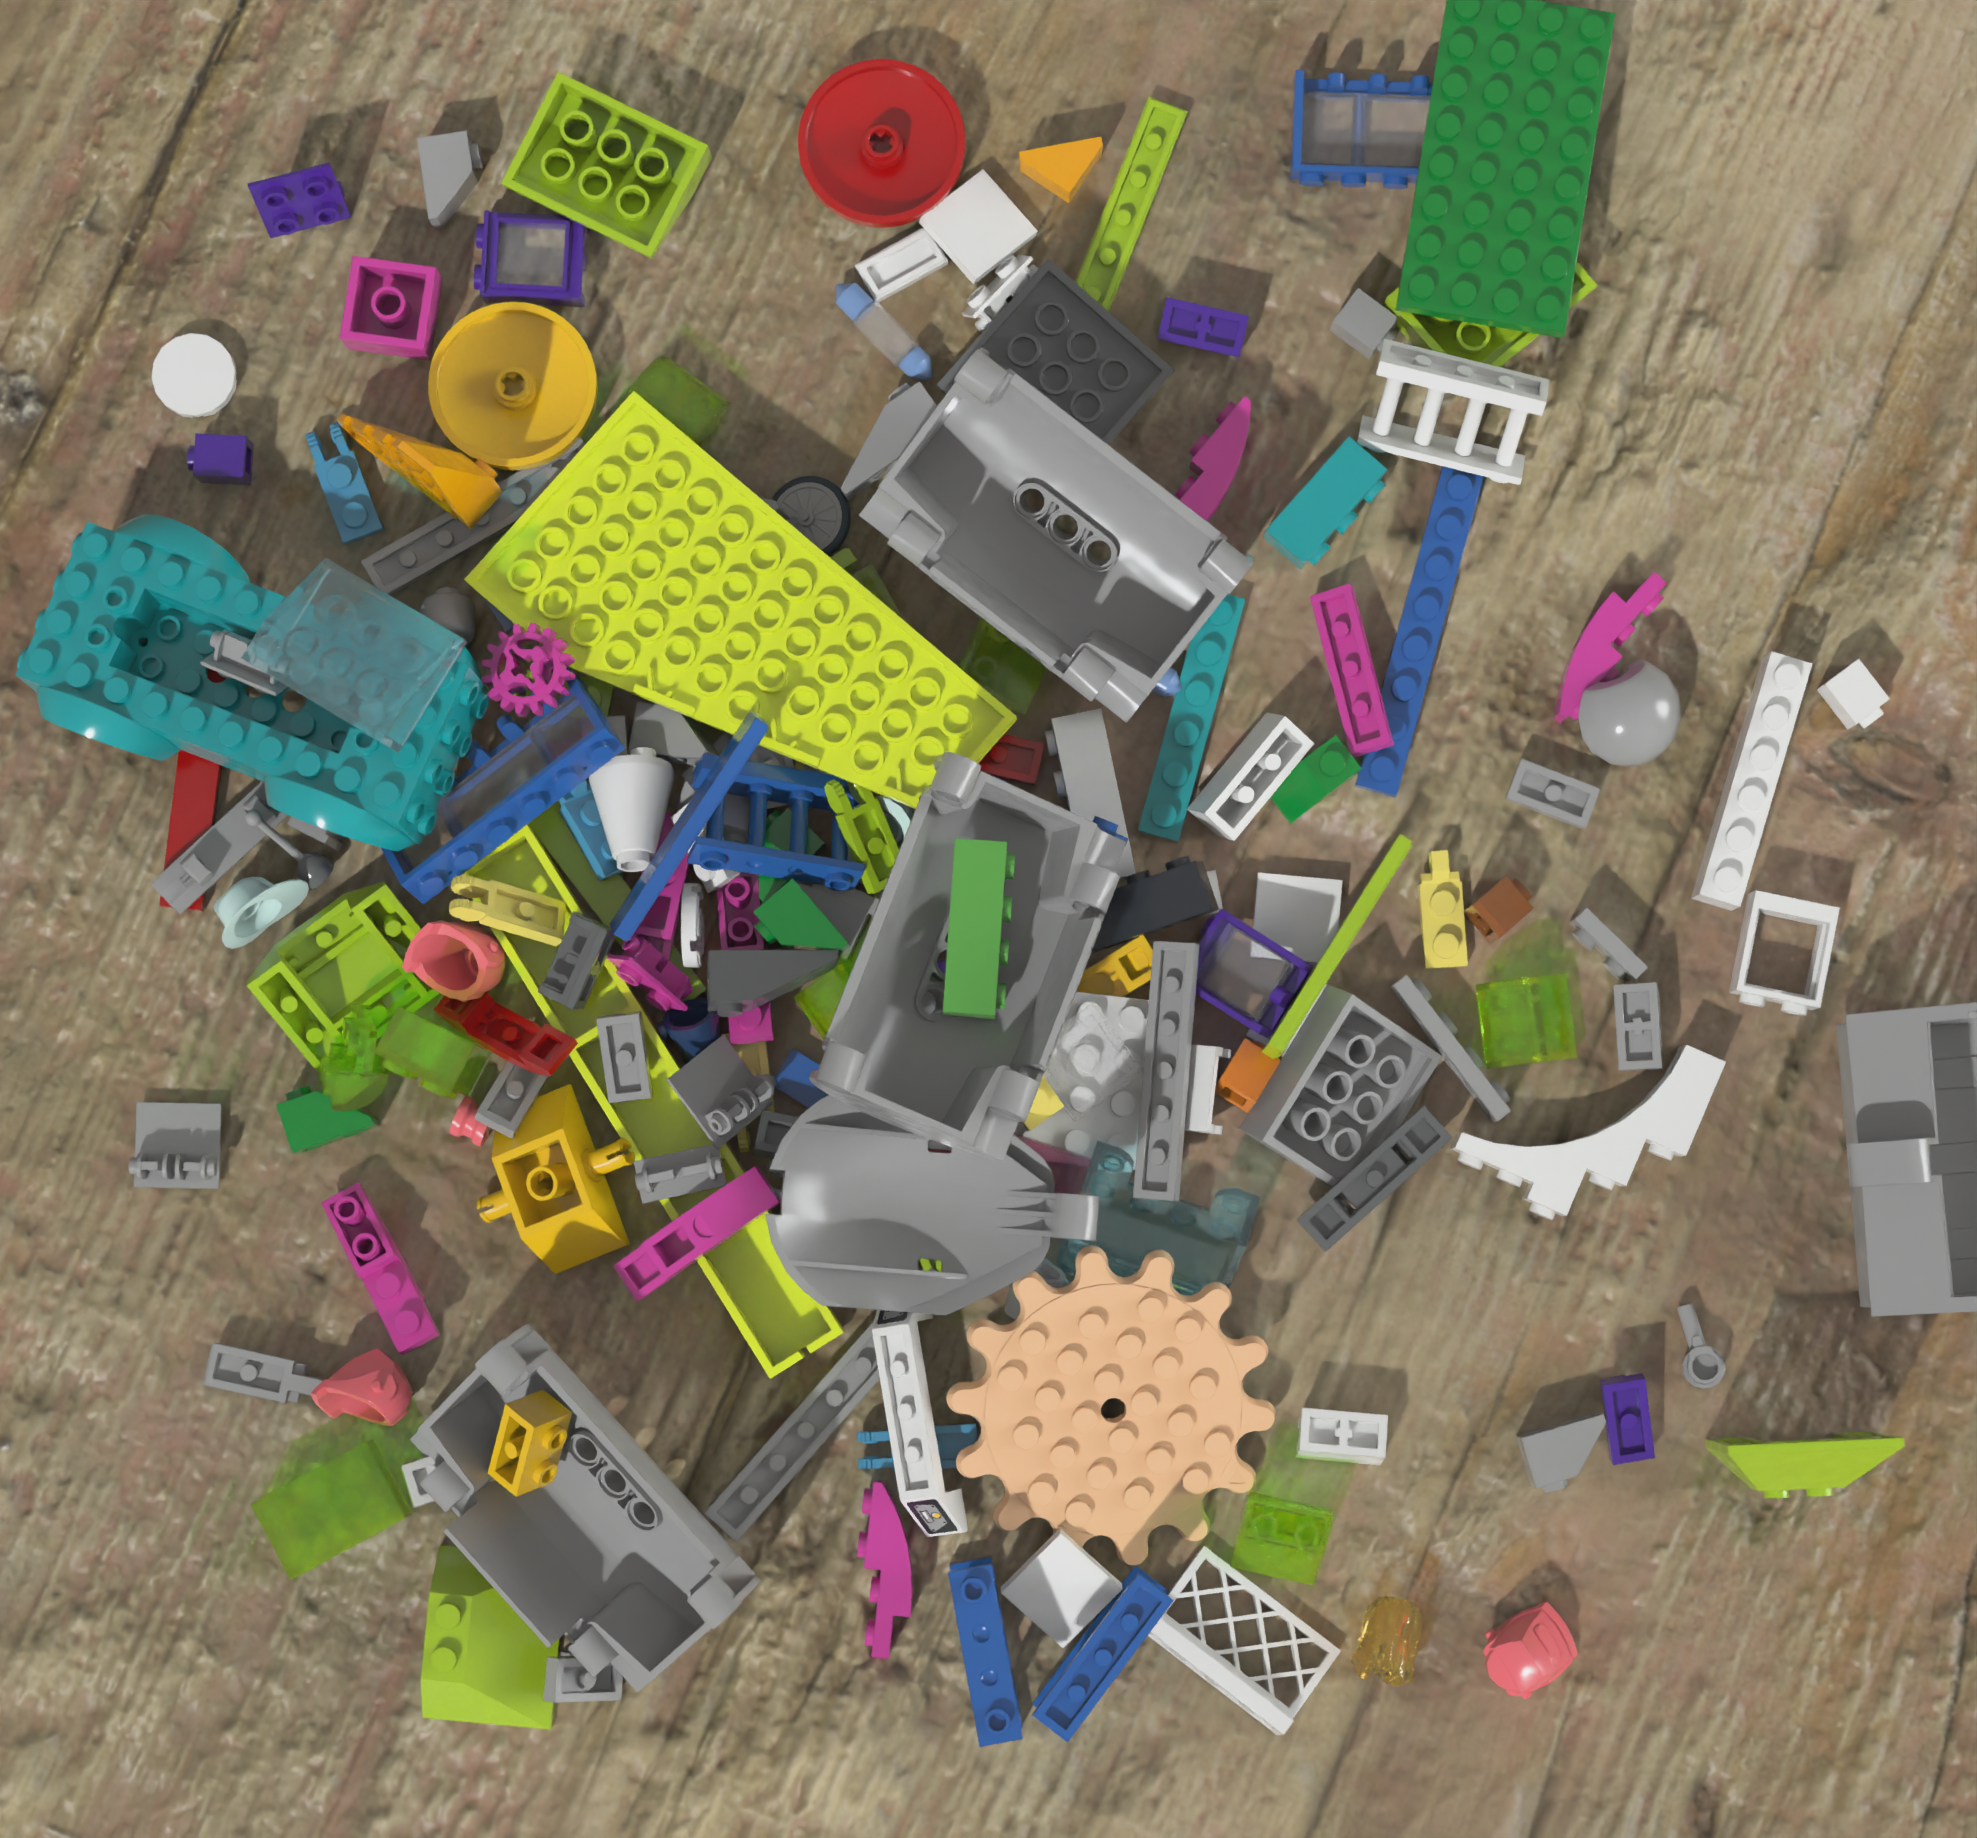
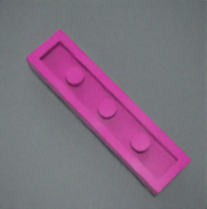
M1346 584L1310 596L1350 754L1355 758L1394 746L1353 586Z

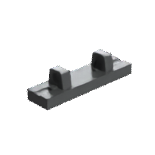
M1422 1106L1301 1214L1296 1221L1320 1248L1326 1252L1453 1137L1429 1110ZM1341 1193L1349 1200V1202L1356 1209L1352 1208L1349 1204L1345 1202V1200L1341 1196Z

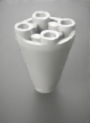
M638 747L632 749L630 755L615 756L589 776V782L612 857L617 861V868L622 871H644L656 854L674 780V769L669 762L657 758L656 751L652 748Z

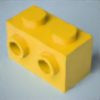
M540 1390L506 1403L488 1474L515 1497L554 1482L558 1473V1464L563 1445L567 1439V1430L572 1412L545 1390Z

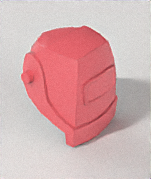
M461 921L428 922L411 941L405 954L402 968L405 972H414L433 990L449 998L466 1002L467 1000L482 997L486 991L494 988L502 979L505 968L504 949L493 933L477 925Z
M376 1348L353 1358L329 1379H324L311 1392V1396L315 1404L333 1419H336L344 1412L376 1424L394 1426L409 1411L413 1390L400 1365L387 1353Z
M1541 1602L1537 1606L1512 1615L1497 1627L1496 1630L1490 1629L1485 1633L1488 1643L1483 1653L1486 1657L1485 1666L1488 1676L1499 1687L1505 1689L1508 1695L1521 1696L1523 1699L1529 1698L1532 1695V1691L1552 1682L1578 1655L1568 1626L1548 1602Z

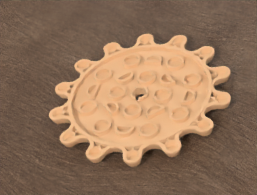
M1089 1245L1083 1247L1076 1256V1273L1070 1284L1059 1288L1053 1287L1046 1283L1043 1277L1035 1271L1013 1283V1291L1019 1300L1021 1308L1020 1314L1012 1323L1000 1325L987 1319H978L971 1323L966 1332L967 1341L972 1348L985 1357L987 1363L986 1371L978 1380L957 1382L952 1385L947 1392L946 1400L952 1411L973 1416L980 1423L981 1434L978 1440L958 1453L956 1467L959 1473L967 1478L994 1475L1003 1481L1005 1493L993 1511L994 1522L998 1528L1003 1531H1013L1022 1526L1027 1520L1039 1517L1051 1524L1053 1534L1060 1528L1082 1548L1087 1540L1094 1536L1102 1535L1108 1537L1115 1544L1119 1560L1125 1565L1136 1566L1141 1564L1148 1555V1537L1153 1529L1161 1525H1170L1176 1528L1186 1540L1191 1542L1200 1541L1208 1535L1210 1530V1521L1203 1509V1500L1206 1494L1216 1488H1226L1240 1494L1250 1491L1254 1486L1256 1473L1252 1466L1238 1456L1236 1450L1237 1443L1246 1433L1270 1429L1276 1422L1277 1413L1273 1404L1269 1401L1254 1399L1248 1396L1243 1389V1379L1247 1372L1264 1363L1268 1355V1347L1259 1336L1250 1335L1240 1339H1231L1222 1333L1220 1319L1230 1306L1232 1299L1231 1292L1225 1284L1211 1282L1193 1295H1183L1178 1293L1172 1285L1175 1264L1168 1252L1158 1249L1150 1251L1144 1257L1141 1267L1135 1274L1121 1277L1111 1271L1106 1253L1100 1247ZM1117 1398L1124 1402V1414H1120L1116 1418L1106 1419L1101 1414V1407L1106 1400Z

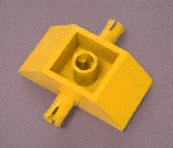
M571 1084L536 1098L513 1139L496 1130L494 1131L491 1159L502 1189L477 1199V1209L494 1205L493 1208L479 1213V1215L486 1223H491L495 1219L512 1213L520 1238L554 1274L627 1246L630 1242L604 1174L633 1164L635 1160L634 1152L617 1156L618 1153L628 1150L632 1146L628 1140L621 1138L614 1143L595 1150Z

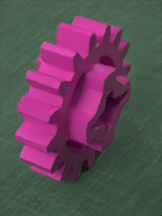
M531 622L526 632L517 623L513 625L514 635L508 636L500 631L498 636L502 643L498 647L492 644H488L486 647L493 653L492 660L486 659L481 661V665L490 670V674L485 675L481 680L487 686H494L488 693V696L494 701L501 700L500 707L507 712L512 711L515 707L516 714L526 717L529 708H531L534 714L542 716L544 704L547 703L556 709L559 707L555 698L558 693L565 696L570 694L569 690L563 685L565 680H575L576 675L566 670V666L574 663L575 658L570 654L563 653L569 645L561 638L555 640L557 633L547 627L541 632V627ZM537 643L543 646H535L532 650L524 649L521 645ZM522 659H524L528 663H531V675L535 679V681L526 677V665L524 664ZM525 690H531L535 694L528 697L514 695L516 692L521 694Z

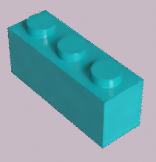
M1349 436L1265 530L1263 538L1300 570L1308 562L1315 566L1331 548L1325 542L1337 530L1343 535L1358 518V515L1353 512L1363 500L1370 504L1384 489L1386 484L1381 479L1384 477L1387 469Z

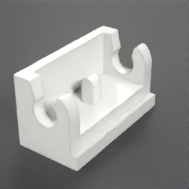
M1191 1045L1185 1131L1222 1135L1223 1126L1211 1124L1219 1058H1231L1232 1050L1216 1046Z
M1302 1408L1298 1420L1299 1438L1296 1445L1295 1458L1381 1465L1386 1458L1388 1415Z

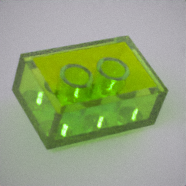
M399 1006L374 1051L375 1054L384 1058L381 1064L382 1067L410 1079L417 1080L420 1076L423 1078L419 1084L420 1086L437 1095L450 1097L454 1100L457 1094L470 1095L492 1053L483 1046L438 1023Z
M373 1439L363 1442L251 1503L290 1580L307 1573L413 1515Z

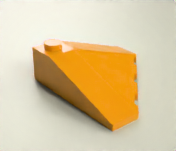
M342 413L336 419L348 436L469 530L475 526L503 493L495 481L498 474L480 458L474 463L462 453Z

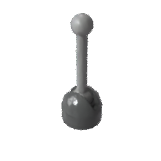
M251 809L246 813L245 820L250 826H258L298 861L297 874L301 880L307 882L310 889H316L330 876L334 864L328 858L318 852L302 854L263 820L259 810Z

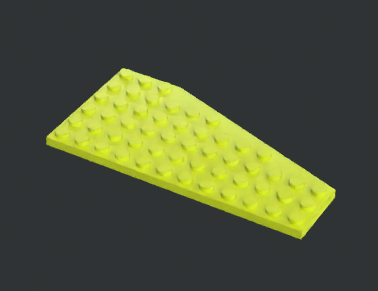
M635 391L628 396L464 579L470 587L513 624L518 623L526 632L531 622L539 625L541 632L547 627L556 632L555 640L561 638L569 645L563 653L570 654L575 658V662L567 666L570 669L732 735L735 734L751 710L762 717L769 728L758 745L915 809L924 787L932 784L936 774L934 767L936 756L944 754V752H951L979 763L1017 720L1015 714Z

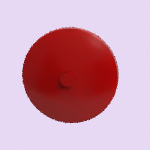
M871 59L851 64L831 75L816 89L809 99L802 114L798 130V153L801 168L815 196L839 217L867 227H896L920 219L921 216L938 206L950 194L959 179L965 158L966 143L963 119L949 91L925 70L898 60Z

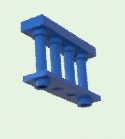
M702 754L693 772L692 788L698 789L720 756ZM747 761L726 794L744 796L750 800L748 844L723 840L725 794L707 821L706 838L697 836L687 856V863L700 865L702 868L711 871L726 869L787 880L793 878L794 881L824 885L833 891L854 890L865 871V864L848 861V846L835 816L837 814L828 803L824 786L827 782L834 779L842 785L852 807L859 805V803L852 797L847 781L836 776ZM767 801L785 803L792 807L789 851L765 847ZM809 808L827 810L833 814L831 858L806 854Z
M992 1556L950 1563L948 1576L979 1747L1023 1739L1021 1731L1023 1726Z
M1137 1566L1133 1567L1122 1582L1123 1589L1100 1611L1032 1702V1705L1036 1707L1032 1716L1066 1742L1071 1739L1174 1601L1168 1596L1169 1590Z

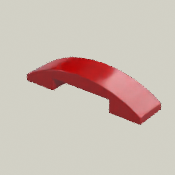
M485 992L480 998L467 1000L466 1002L444 996L433 1009L438 1016L484 1048L523 1069L540 1075L552 1076L578 1044L575 1038L546 1023L541 1027L501 1006L492 999L488 992Z

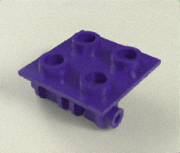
M330 163L248 183V188L270 238L290 235L297 231L329 225L336 221L351 218L344 199L345 192L342 182L336 180Z

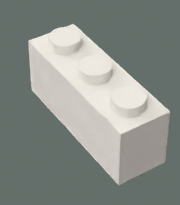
M1266 713L1187 810L1216 836L1235 841L1314 745V742L1286 716Z

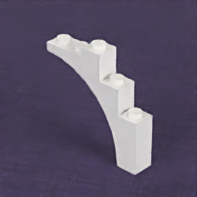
M1683 1045L1678 1048L1664 1076L1638 1105L1616 1122L1586 1137L1558 1145L1524 1147L1493 1143L1461 1132L1457 1133L1451 1150L1460 1153L1457 1160L1470 1167L1481 1170L1483 1164L1499 1170L1496 1177L1509 1184L1520 1187L1522 1181L1527 1182L1528 1185L1522 1199L1532 1203L1529 1211L1553 1220L1555 1214L1567 1216L1585 1172L1591 1174L1588 1181L1605 1189L1612 1190L1615 1184L1627 1186L1645 1142L1650 1144L1647 1151L1671 1161L1674 1155L1678 1157L1686 1156L1726 1062L1689 1045Z

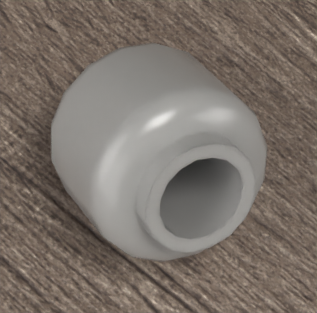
M450 587L440 588L436 590L435 594L428 596L422 602L421 614L444 627L464 646L474 639L475 604L469 597L461 594L458 589Z

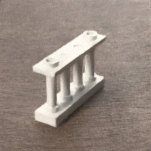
M1384 339L1376 375L1386 377L1387 381L1376 418L1362 416L1357 443L1374 452H1388L1489 477L1498 483L1509 482L1520 485L1523 477L1525 455L1515 452L1527 414L1543 415L1550 379ZM1403 383L1428 388L1417 429L1392 423ZM1445 393L1470 399L1458 439L1433 433ZM1487 403L1511 409L1499 449L1474 443Z

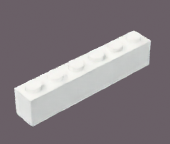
M1773 651L1762 658L1691 899L1730 911L1741 907L1812 663Z

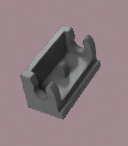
M574 911L569 919L570 924L547 976L538 989L540 994L572 1010L584 1009L616 937L611 927Z

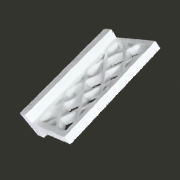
M1205 1546L1201 1547L1168 1594L1174 1601L1179 1598L1193 1597L1196 1622L1179 1624L1165 1612L1148 1634V1637L1276 1735H1284L1293 1723V1718L1341 1652L1340 1649ZM1204 1560H1207L1219 1570L1221 1588L1198 1591L1195 1572ZM1226 1576L1238 1585L1228 1586ZM1190 1581L1192 1592L1181 1593ZM1244 1589L1253 1596L1255 1614L1232 1617L1229 1591ZM1222 1592L1226 1618L1203 1621L1199 1596ZM1261 1603L1271 1609L1272 1612L1262 1613ZM1280 1616L1287 1622L1290 1640L1267 1643L1263 1618ZM1256 1619L1260 1644L1237 1648L1233 1622ZM1227 1623L1230 1649L1214 1651L1206 1645L1203 1626ZM1197 1627L1198 1638L1188 1631L1187 1628ZM1295 1629L1307 1638L1296 1639ZM1314 1642L1327 1652L1317 1668L1301 1670L1297 1644ZM1291 1645L1294 1671L1271 1674L1268 1648ZM1261 1649L1265 1675L1248 1677L1240 1670L1238 1652ZM1231 1653L1233 1665L1221 1655ZM1312 1673L1305 1685H1303L1302 1674ZM1295 1676L1298 1694L1289 1707L1275 1698L1272 1679ZM1266 1680L1267 1691L1255 1681Z

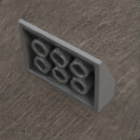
M1327 984L1239 1129L1330 1187H1333L1402 1124L1441 1060L1442 1055L1353 994Z

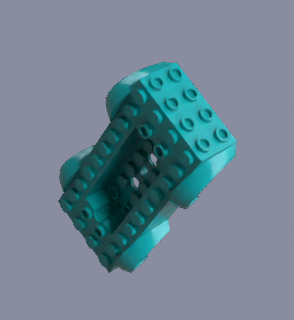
M142 514L124 522L114 531L87 522L83 532L79 533L74 539L71 549L72 556L65 570L58 574L54 582V594L47 609H43L37 618L36 632L29 647L23 649L18 658V670L15 675L36 692L42 718L88 738L148 758L164 761L181 749L263 781L265 783L267 804L270 807L306 823L366 844L393 851H400L414 845V843L421 844L424 835H429L436 824V808L441 797L446 796L453 786L455 779L453 770L459 757H464L472 742L471 730L477 718L481 719L489 704V690L481 680L482 676L478 665L469 651L454 635L425 615L389 601H364L351 608L342 617L254 585L250 583L247 573L228 551L196 529L174 519L160 515ZM227 629L252 640L250 655L254 656L255 646L258 644L287 654L289 660L294 662L292 674L297 675L298 679L277 696L263 694L260 697L254 698L248 694L249 685L236 679L227 678L221 683L211 682L207 676L208 668L202 666L201 661L215 651V648L210 646L212 634L216 630L222 632ZM293 689L302 690L306 695L304 707L297 712H289L283 707L285 694Z

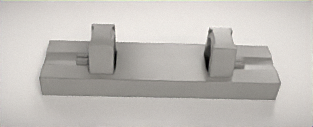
M263 781L150 883L179 915L184 913L267 836L258 826H250L246 822V811L251 809L259 810L263 820L273 829L289 816L267 804L265 783Z

